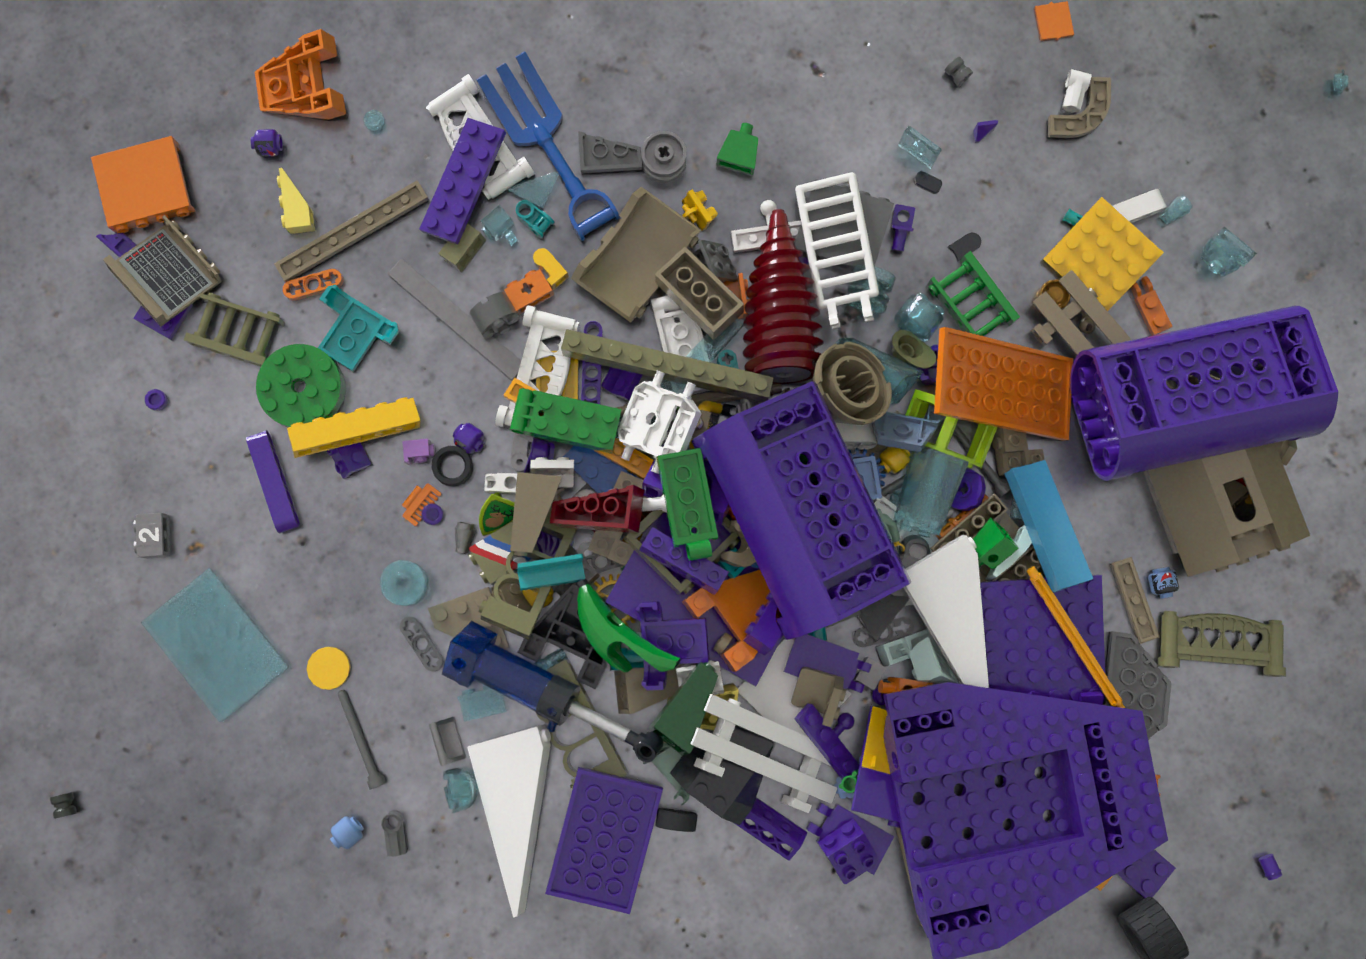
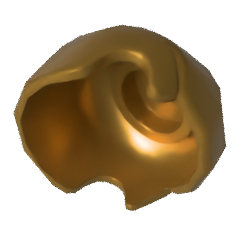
M1057 279L1044 283L1038 293L1040 296L1046 291L1061 309L1067 306L1071 298L1070 294Z

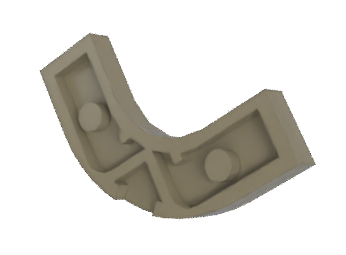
M1091 77L1088 87L1089 100L1087 108L1083 112L1076 115H1050L1048 117V137L1075 138L1084 136L1096 129L1104 120L1110 108L1111 78Z

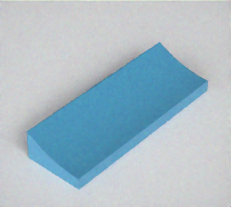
M1043 460L1011 468L1005 473V476L1052 592L1055 593L1092 580L1093 576L1046 461Z

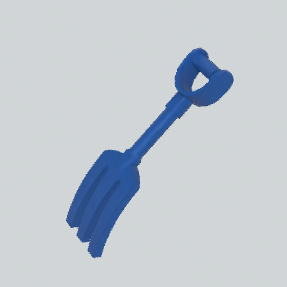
M524 51L515 56L546 117L541 118L506 63L496 67V70L527 128L522 130L487 74L479 77L476 81L514 145L531 146L538 144L543 148L564 181L566 190L572 197L568 215L575 233L583 241L585 239L584 235L613 218L616 220L620 219V216L611 199L605 193L594 189H585L553 142L552 134L559 127L563 115L538 75L527 53ZM598 200L607 206L579 224L574 219L577 207L585 201Z

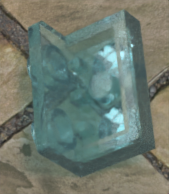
M495 684L483 686V691L475 692L474 688L464 690L461 696H457L458 701H460L464 722L507 712L502 687H496Z

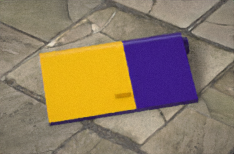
M870 706L851 810L883 818L885 821H888V826L900 828L883 737L887 711Z

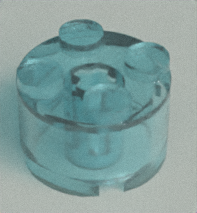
M918 292L916 295L909 296L894 316L895 321L899 320L900 324L898 326L901 330L910 331L917 337L924 338L922 341L926 342L943 322L944 310L940 306L928 301V298L923 293Z

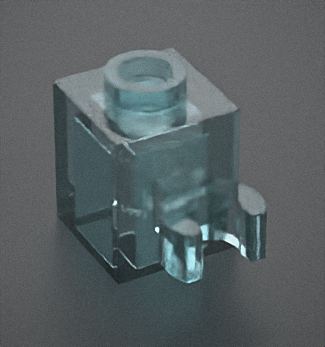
M500 205L480 220L483 226L481 230L488 238L493 237L497 241L504 236L511 246L518 241L515 234L510 230L515 226L513 219Z

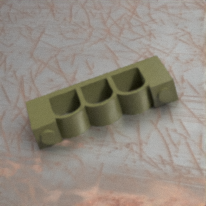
M550 507L541 531L562 540L554 558L564 557L569 550L577 529L561 528L551 524L552 507ZM534 549L532 553L528 552V556H526L536 561L553 558ZM511 551L506 560L507 574L496 581L493 590L494 597L489 595L487 601L483 600L478 612L481 613V620L529 640L552 586L530 589L538 593L530 612L501 600L498 592L504 584L515 583L519 585L518 575L511 569V563L520 556L514 555L515 551Z
M569 659L521 683L522 689H520V692L525 701L535 702V712L545 687L554 675H559L580 686L578 702L596 712L582 684L576 681L578 676ZM536 714L540 720L551 724L549 728L550 742L554 747L565 751L563 755L564 768L568 774L574 777L571 780V790L573 789L577 770L570 763V754L573 749L595 737L598 738L608 760L590 770L624 777L628 774L607 732L591 725L594 733L574 744H563L556 736L557 724Z

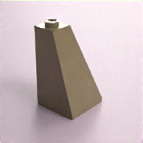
M517 472L510 551H515L514 555L528 556V552H533L560 484L561 476Z
M644 668L632 669L628 673L614 671L619 714L636 713L672 697L679 688L676 669L667 671V682L664 690H646L642 686Z

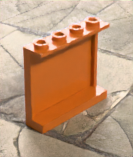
M172 136L91 157L107 226L113 232L126 233L131 228H145L154 222L163 223L162 217L164 215L169 219L176 216L186 217L189 213L195 212V208L190 204L177 152L180 150L179 144Z

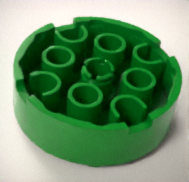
M293 344L276 350L264 361L257 375L256 394L264 412L274 421L288 428L295 423L302 422L305 424L319 417L326 419L337 414L345 399L346 384L340 367L324 351L311 345ZM302 383L306 384L305 389L298 393L299 386Z

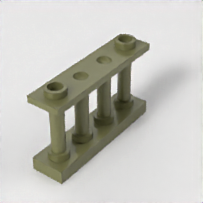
M209 292L208 295L200 293L199 297L207 302L197 332L195 331L194 334L186 332L184 341L190 345L261 367L267 359L265 357V350L274 324L280 326L285 324L279 318L280 315L268 311L266 314L221 300V296ZM215 306L226 308L227 310L217 338H214V340L206 339L207 335L205 333ZM236 311L247 316L237 344H234L232 347L226 345L225 339ZM258 318L266 321L257 349L251 353L246 351L245 344L254 319Z

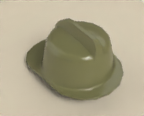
M899 330L892 336V354L900 364L914 365L923 369L930 368L935 364L936 355L934 351L912 332Z

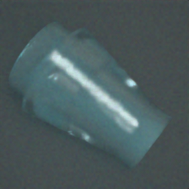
M1182 195L1176 197L1160 217L1168 225L1170 222L1190 213V209L1193 206L1188 198Z

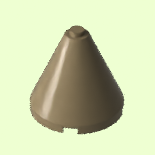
M852 342L838 345L836 343L820 355L812 381L816 382L835 423L870 424L882 417L890 406L892 389L891 383H886L883 375L886 369L880 360L867 348Z

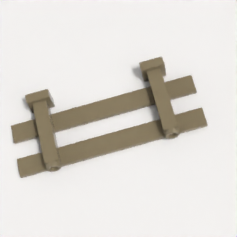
M1073 270L1058 280L1074 299L1063 310L1046 291L1032 302L1048 320L1043 326L1039 323L1031 330V333L1043 347L1053 339L1051 335L1057 331L1077 355L1082 350L1094 348L1070 320L1081 310L1088 315L1111 344L1132 340L1097 300L1096 292L1092 288H1087ZM1166 381L1167 386H1168L1170 389H1174V388L1168 383V381Z

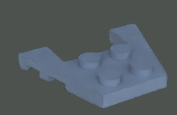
M929 405L927 419L886 412L882 417L872 422L877 444L921 452L946 416L934 414V406Z

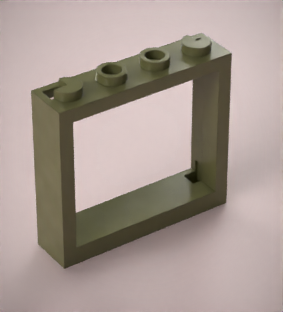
M654 510L640 522L639 533L630 532L624 540L678 595L682 591L686 594L695 586L691 581L685 579L680 583L661 563L639 551L642 543L637 538L664 513L663 510ZM727 517L722 525L731 535L712 552V557L706 558L715 564L720 561L721 553L727 547L732 549L740 541L737 538L739 535L730 531L731 521Z

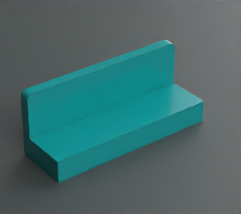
M583 554L518 563L517 573L520 591L573 583L585 579Z

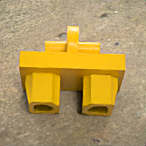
M692 189L687 192V196L682 200L684 204L682 208L685 211L682 216L687 220L690 219L692 224L696 223L701 231L707 229L718 213L712 206L707 209L703 206L707 201V196L703 190L694 192Z

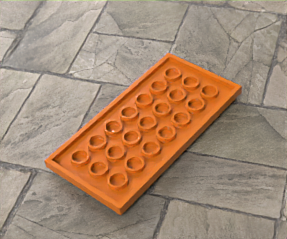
M948 327L939 328L934 414L1061 441L1069 440L1071 411L1070 378L1073 358Z

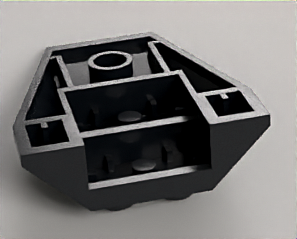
M735 725L730 738V742L767 758L770 757L774 742L738 725ZM694 747L690 754L682 755L670 771L674 779L688 794L719 817L740 825L753 808L763 775L723 758L720 767L725 768L723 776L720 777L694 766L697 758L703 760L705 750Z

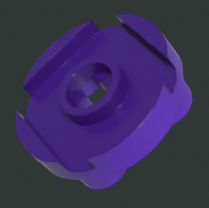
M969 468L957 469L945 481L943 488L945 499L948 500L953 508L961 511L978 508L982 504L986 491L984 477ZM965 484L968 487L966 494L960 491L961 488L965 487Z

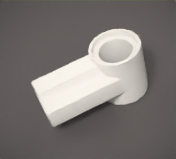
M1073 69L1070 70L1065 84L1067 90L1062 106L1066 112H1080L1084 94L1090 84L1091 74Z

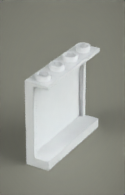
M795 638L784 639L777 646L757 686L755 687L744 681L738 686L739 694L764 718L807 736L794 719L803 708L791 703L798 677L783 672ZM848 688L846 690L844 701H839L838 707H840L851 695V693L848 691Z

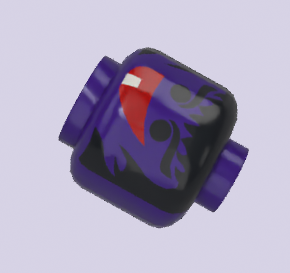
M259 129L255 132L254 137H251V148L255 149L259 156H277L279 151L283 150L282 135L278 134L275 129Z

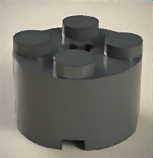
M498 292L486 297L488 299L487 302L482 304L480 301L470 310V315L484 339H488L498 332L500 334L506 333L511 329L509 325L520 319L519 314L504 292Z

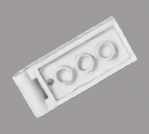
M668 295L650 299L663 352L709 362L701 328ZM670 381L672 391L677 394H683L686 385ZM695 387L692 395L709 390Z

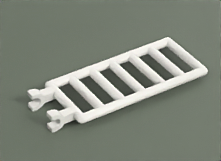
M851 172L798 185L795 191L811 278L815 281L813 289L814 293L818 296L816 298L817 308H828L832 330L841 328L837 306L860 300L865 322L874 321L870 298L877 297L879 290L856 174ZM849 182L850 193L806 203L804 192ZM853 201L855 212L813 222L809 221L808 211ZM854 220L857 221L858 231L813 242L812 230ZM860 239L862 251L819 261L816 259L815 250ZM864 259L866 270L820 280L819 269ZM868 278L870 290L824 300L823 288Z

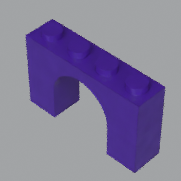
M655 460L642 483V489L645 490L644 496L649 498L661 497L663 495L660 474L651 471ZM703 460L705 473L708 476L715 523L722 526L730 505L709 461Z

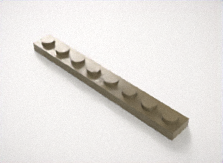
M417 180L277 261L274 265L285 282L290 281L429 199Z

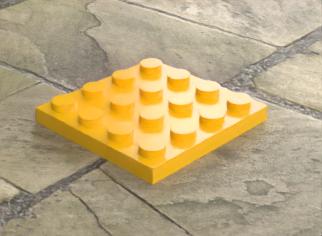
M1101 197L1043 260L1061 277L1073 270L1087 288H1092L1096 292L1097 300L1108 311L1164 252Z

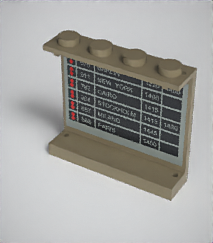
M165 215L162 217L165 222L163 227L120 258L114 260L111 255H108L103 259L107 268L160 327L198 300L200 293L206 294L221 283L218 275L220 271L215 264H209L206 261L207 257L200 248L196 250L192 246L194 244L192 239L187 234L183 236L179 225L174 220L170 221Z

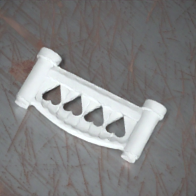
M469 74L461 78L462 82L431 101L430 105L427 106L433 117L436 115L439 117L442 130L452 151L456 146L460 130L463 129L467 118L492 125L473 97L480 91ZM451 112H466L461 125H453V120L449 118ZM503 141L495 158V161L500 162L494 175L487 177L482 191L488 200L493 199L525 177L529 179L535 173L525 157L516 161Z
M527 305L523 317V326L530 327L517 379L539 391L530 380L549 376L550 382L547 384L548 390L545 393L561 396L567 381L571 360L570 357L563 356L561 346L566 329L578 332L580 323L574 319L536 310V307ZM559 336L561 338V342L558 344L559 350L551 352L542 340ZM554 356L556 361L552 364L553 371L546 372L536 360ZM510 401L509 407L499 406L495 420L496 426L505 427V425H511L515 403Z

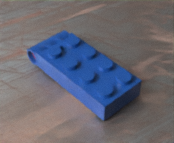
M573 446L563 456L569 458V460H574V471L597 493L614 489L621 471L639 478L592 449Z

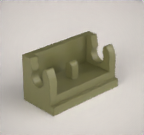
M467 224L459 244L447 241L438 254L462 273L486 239L481 232Z

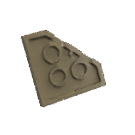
M489 587L428 608L434 628L487 654L509 648L504 629L481 620V613L478 612L483 600L487 601L489 595L491 596Z

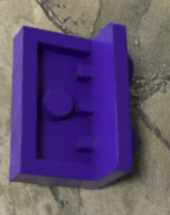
M361 443L327 450L328 455L332 456L335 462L336 471L341 474L343 479L347 478L351 473L371 465Z

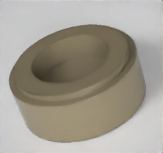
M727 632L724 633L714 645L713 650L721 654L733 637Z

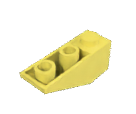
M279 168L280 175L277 176V183L282 192V195L279 196V203L284 210V215L281 216L283 228H286L290 234L315 231L312 209L283 168Z

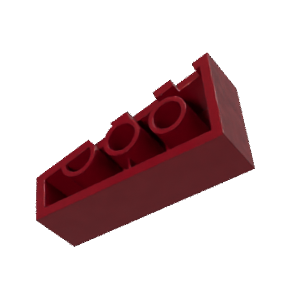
M635 485L626 486L627 488H616L603 493H592L588 496L552 502L550 523L561 528L639 533L645 490Z

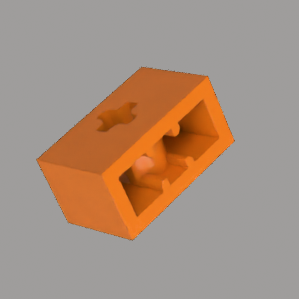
M540 269L525 274V278L520 281L514 280L506 286L507 288L504 289L505 294L519 315L525 312L527 305L534 307L554 295L552 288ZM528 287L531 290V293L528 294L527 292H525V288Z

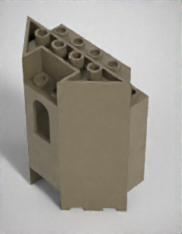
M1275 443L1143 471L1174 554L1179 553L1188 577L1214 569L1216 573L1229 569L1228 565L1236 563L1238 566L1250 562L1249 557L1255 555L1257 559L1270 555L1269 551L1276 548L1278 552L1291 548L1290 544L1310 536ZM1243 477L1255 508V516L1251 521L1242 522L1235 517L1223 486L1224 483Z

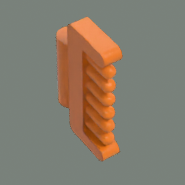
M429 483L423 489L417 485L402 504L407 509L402 516L414 526H418L419 523L417 521L420 522L422 520L418 515L421 516L420 510L424 508L421 504L424 506L428 505L427 502L435 504L433 500L437 501L442 493Z

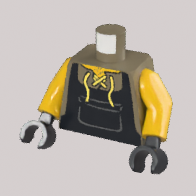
M703 401L698 406L702 414L690 440L689 450L695 449L691 442L694 438L718 424L719 413L723 416L732 417L734 415L730 414V409L732 407L736 408V406Z

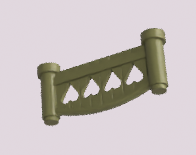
M1163 611L1161 622V657H1158V667L1180 668V660L1263 666L1264 676L1286 677V668L1283 667L1284 625H1282L1281 620H1268V624L1265 625L1249 618L1231 614L1204 613L1178 617L1177 612ZM1184 627L1189 629L1196 627L1199 630V635L1191 646L1182 632ZM1206 628L1211 631L1217 629L1220 632L1219 638L1212 647L1203 633ZM1226 630L1232 633L1235 631L1241 633V638L1233 649L1225 637ZM1247 632H1251L1253 635L1256 633L1262 635V640L1255 650L1252 649L1246 639Z

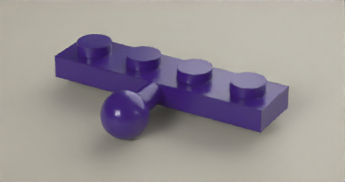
M807 703L794 719L843 780L844 777L852 775L853 771L859 769V763L838 738L844 730H849L854 726V717L850 713H842L838 717L837 726L832 730L831 727L822 725L823 717L813 704Z

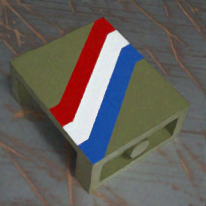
M513 522L469 547L471 553L468 556L474 565L478 564L482 571L479 574L485 583L489 582L491 585H494L500 577L507 574L506 560L511 552ZM526 556L517 557L512 561L511 569L514 571L517 569L518 563L531 562L534 559Z

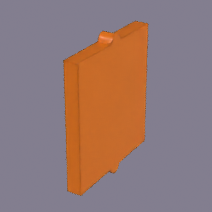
M1068 1L1050 2L1046 5L1034 7L1041 41L1059 40V38L1074 36Z

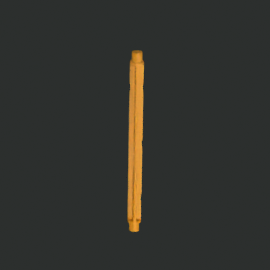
M1035 566L1029 568L1026 571L1030 577L1029 580L1043 598L1046 606L1068 640L1072 643L1075 651L1101 688L1110 705L1125 708L1122 698L1108 680L1105 672L1042 574L1037 571Z

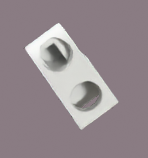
M485 474L484 491L515 494L517 474Z

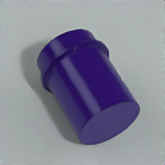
M1268 854L1258 859L1265 873L1264 876L1268 880H1274L1282 876V870L1279 868L1273 854Z

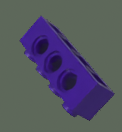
M653 527L639 550L713 595L718 592L729 573L706 558L689 561L686 546L679 545V547L674 548L672 538Z

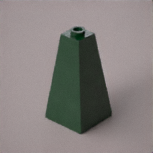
M702 662L698 663L647 728L649 731L659 734L666 744L681 755L690 754L693 749L691 741L696 729L700 728L706 712L704 708L718 678L715 668L707 662L704 664Z

